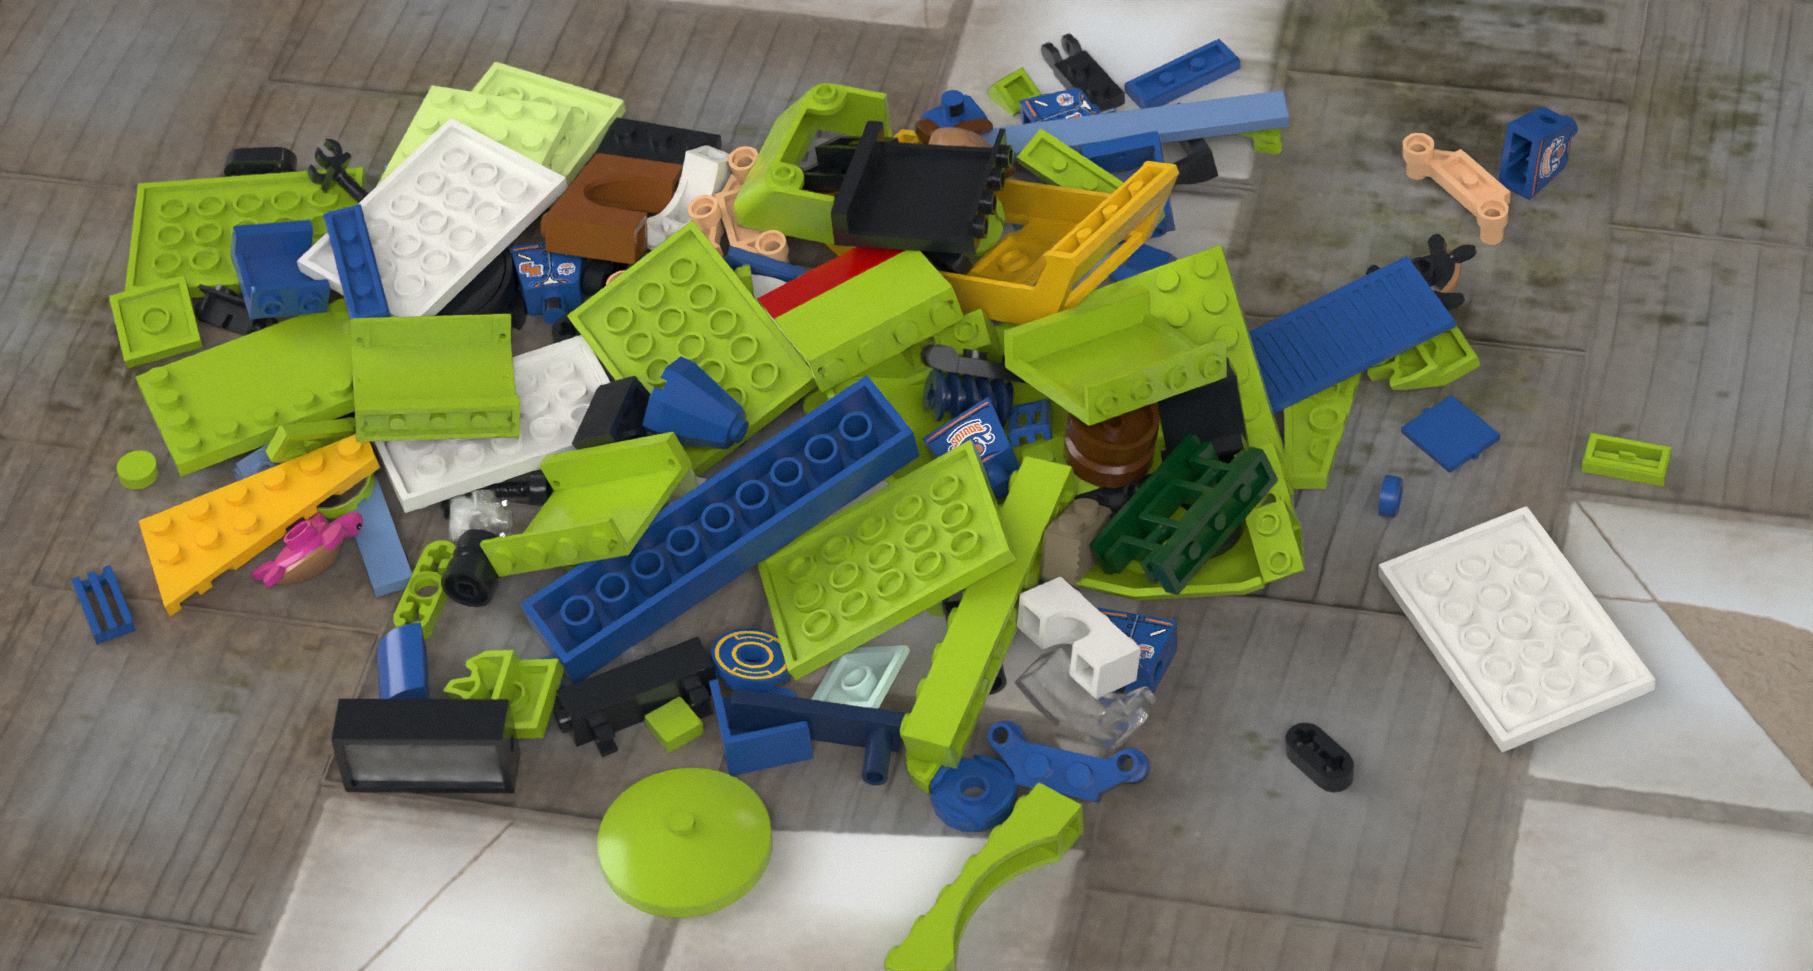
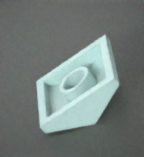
M907 645L855 648L833 660L812 700L878 709L906 660L910 649Z

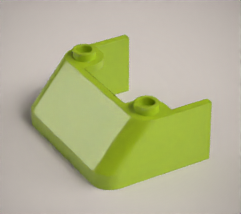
M821 83L806 92L776 119L735 198L734 212L737 222L746 228L761 231L778 230L786 236L834 245L831 211L836 198L835 196L802 190L805 181L803 171L799 166L817 130L850 136H862L867 121H883L884 137H892L887 94L833 83Z

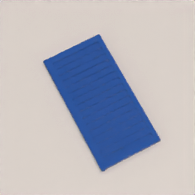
M1406 256L1249 331L1273 414L1456 327V322L1414 266L1412 260Z

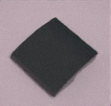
M839 135L816 146L817 162L802 169L805 181L802 189L840 191L861 136ZM885 137V142H898V138Z

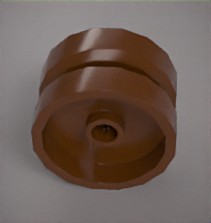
M1152 403L1090 426L1069 412L1063 451L1067 465L1072 467L1074 474L1081 480L1098 487L1119 488L1124 487L1127 483L1144 478L1153 463L1155 442L1157 441L1160 413L1156 404Z

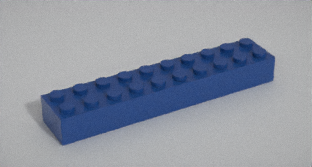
M866 375L661 510L629 555L581 563L520 603L531 628L553 658L559 659L565 668L564 673L572 684L578 683L919 457L914 433Z

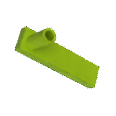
M1041 128L1017 156L1018 164L1038 176L1040 184L1112 194L1124 183ZM1164 209L1161 213V216L1158 220L1156 227L1166 216Z

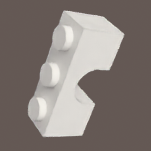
M1061 576L1020 594L1017 627L1042 650L1056 644L1073 645L1069 675L1095 699L1136 681L1141 648Z

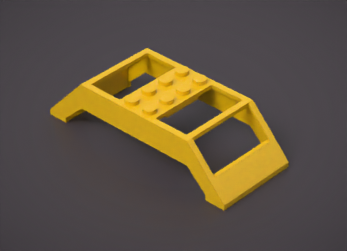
M902 129L893 136L897 137L900 143L922 144L916 137L914 130ZM1146 161L1138 171L1112 194L1005 179L1004 190L997 192V198L1001 202L1005 214V223L1025 226L1017 233L1010 232L994 248L973 265V268L967 275L944 271L939 272L952 285L963 315L982 309L990 320L1022 325L1073 308L1152 236L1179 175L1176 164ZM830 191L827 195L835 196L839 191ZM1121 240H1126L1120 248L1071 292L1073 285ZM826 244L838 256L855 248L853 246Z

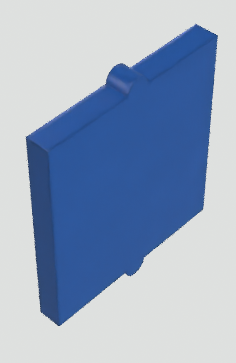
M1453 395L1447 397L1431 409L1424 408L1420 416L1401 427V433L1449 473L1470 459H1478L1479 453L1500 440V434Z

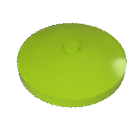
M706 768L671 769L656 773L635 783L625 790L609 807L600 824L597 839L598 856L603 875L616 895L627 904L642 912L668 918L702 916L721 910L738 901L757 884L764 874L771 858L773 845L769 815L760 797L739 779L729 774Z

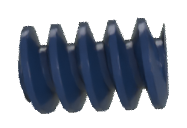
M933 369L929 373L924 386L923 407L925 411L932 409L934 421L940 422L945 411H948V420L951 421L960 413L962 414L988 397L1004 427L1011 413L1014 390L1010 381L1005 384L1001 379L989 381L987 377L981 376L974 379L972 375L963 374L959 377L955 372L943 374L941 370Z

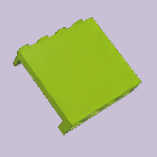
M1141 285L1004 331L1005 368L1088 426L1227 377L1226 340L1222 338L1202 346L1197 345L1150 314L1149 290Z

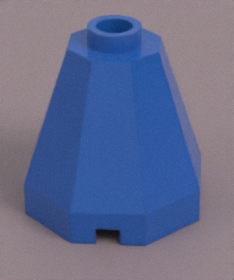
M682 356L665 368L660 377L667 380L663 390L655 387L649 397L642 425L644 430L648 431V436L674 432L683 446L728 449L735 442L740 443L743 440L749 426V422L745 420L746 413L744 408L695 362Z

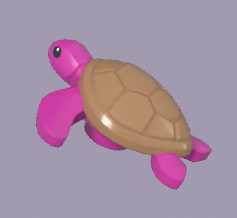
M317 512L307 520L303 517L300 518L285 535L283 541L286 543V546L279 553L275 561H268L259 565L250 573L254 580H263L266 587L269 588L273 585L298 584L319 575L336 561L344 540L356 536L361 531L363 526L362 515L359 512H350L328 524L327 519L320 512Z

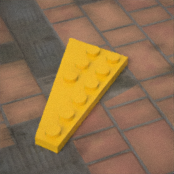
M356 434L139 520L163 604L169 616L171 617L182 608L179 603L196 591L202 595L212 588L211 581L227 569L236 571L287 534L285 528L301 517L305 520L312 517L318 512L316 506L333 494L342 495L365 477L378 470L380 466L371 442H356Z

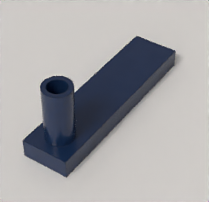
M734 688L729 728L753 732L807 721L811 740L865 747L862 779L870 785H882L888 780L891 751L899 752L901 742L900 726L905 713Z

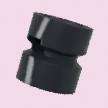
M470 529L460 536L453 551V558L449 561L441 578L442 589L452 600L468 607L486 606L491 601L498 585L497 579L499 576L481 548L480 543L483 540L499 537L498 535L484 529Z

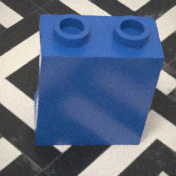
M310 220L233 226L231 257L250 319L327 312L330 293L329 281L327 279L315 280L300 272L297 260L312 246L313 228Z

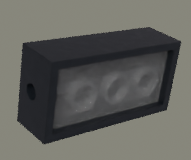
M338 700L331 741L345 792L515 793L521 752L509 700Z

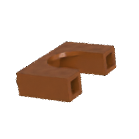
M596 153L587 166L582 168L578 177L570 182L564 194L557 198L555 205L550 211L543 215L541 235L545 236L546 252L635 264L647 249L646 212L659 214L667 207L678 188L683 165Z

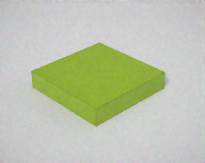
M185 275L109 296L127 368L203 348Z

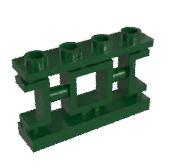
M1188 434L1090 543V549L1105 574H1120L1132 560L1142 562L1140 565L1150 583L1157 584L1160 581L1165 592L1178 595L1276 484L1278 478L1263 449L1250 447L1247 451L1241 450L1228 464L1220 462L1211 442L1205 441L1201 444L1197 435ZM1182 503L1192 505L1179 521L1169 519Z

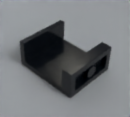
M1226 357V378L1158 401L1166 450L1160 451L1162 463L1188 434L1197 435L1201 444L1205 441L1211 442L1220 462L1228 464L1235 458L1234 455L1238 454L1241 450L1247 451L1250 448L1237 372L1228 357Z

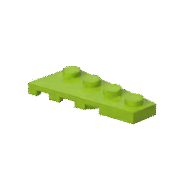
M1363 371L1284 409V451L1289 464L1294 489L1327 488Z

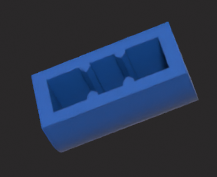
M421 622L403 625L391 630L380 640L377 647L379 699H430L427 647Z

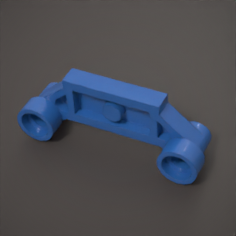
M1012 721L995 723L988 731V741L992 749L1001 755L1015 774L1013 783L1016 785L1034 788L1039 782L1062 795L1100 803L1102 794L1125 782L1128 784L1141 783L1150 773L1151 766L1148 757L1143 752L1134 748L1124 749L1108 759L1026 742L1025 731L1020 725ZM1007 730L1009 733L1008 740L1001 744L999 741L1000 734ZM1133 758V768L1125 772L1123 768L1125 760Z

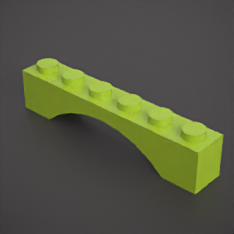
M1039 782L1028 795L1021 796L1016 802L1012 814L1003 825L998 824L992 830L987 843L977 855H971L967 859L962 873L951 885L947 884L943 887L936 903L926 915H920L915 920L906 939L900 946L896 945L888 952L884 961L885 971H956L959 943L968 922L978 907L995 890L1016 876L1039 866L1060 861L1084 832L1082 805Z

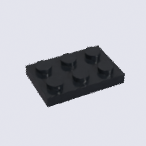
M616 117L609 126L596 153L684 165L686 151L705 145L720 150L722 143L721 136L718 134Z

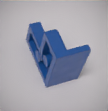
M718 679L709 681L714 713L729 775L734 776L814 759L807 721L753 732L729 728L733 696L722 699Z

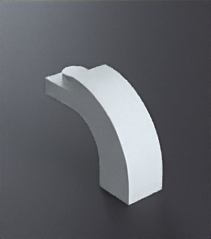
M707 145L686 151L681 179L672 200L661 213L647 218L648 249H655L691 221L688 206L693 199L702 195L715 197V193L723 190L732 174L728 163L729 153Z

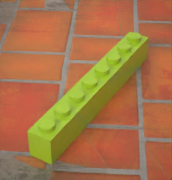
M1025 456L1019 471L1015 470L1012 473L1008 487L1009 494L1005 503L999 504L998 507L1017 560L963 589V597L958 608L954 607L951 610L947 622L948 631L943 642L936 644L932 654V667L927 678L923 677L920 680L916 690V703L911 714L907 713L904 716L900 726V737L903 738L909 757L957 769L1018 629L1017 617L1020 594L1035 588L1041 576L1040 565L1044 529H1047V526L1054 519H1057V516H1060L1063 509H1066V506L1072 503L1078 491L1071 466Z

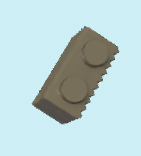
M1080 498L1072 500V503H1069V506L1063 509L1060 516H1057V519H1054L1047 526V529H1044L1040 565L1041 577L1053 580L1061 576L1070 585L1077 584L1097 562L1090 549V543L1111 521L1109 515L1112 511L1109 507L1101 506L1092 499Z

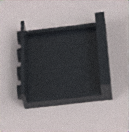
M867 121L831 211L834 245L976 254L980 240L987 238L989 215H994L996 212L997 192L1004 190L1006 168L1010 169L1013 163V146L1007 145L1006 129H999L993 148L885 142L883 121Z

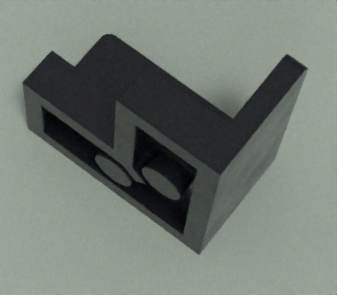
M636 376L603 384L596 389L572 441V445L577 450L648 436L642 425L651 394Z

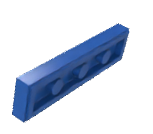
M361 204L324 213L323 216L350 321L351 318L391 317Z

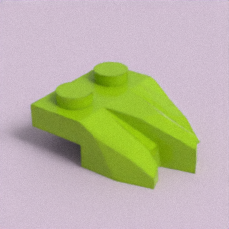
M1456 325V327L1368 368L1367 374L1372 381L1389 379L1392 390H1410L1445 386L1480 367L1481 364Z
M489 650L466 660V667L472 672L470 677L452 679L443 689V692L451 699H507L510 702L517 738H543L557 695L556 691L559 689L565 668L559 659L520 660L514 650Z

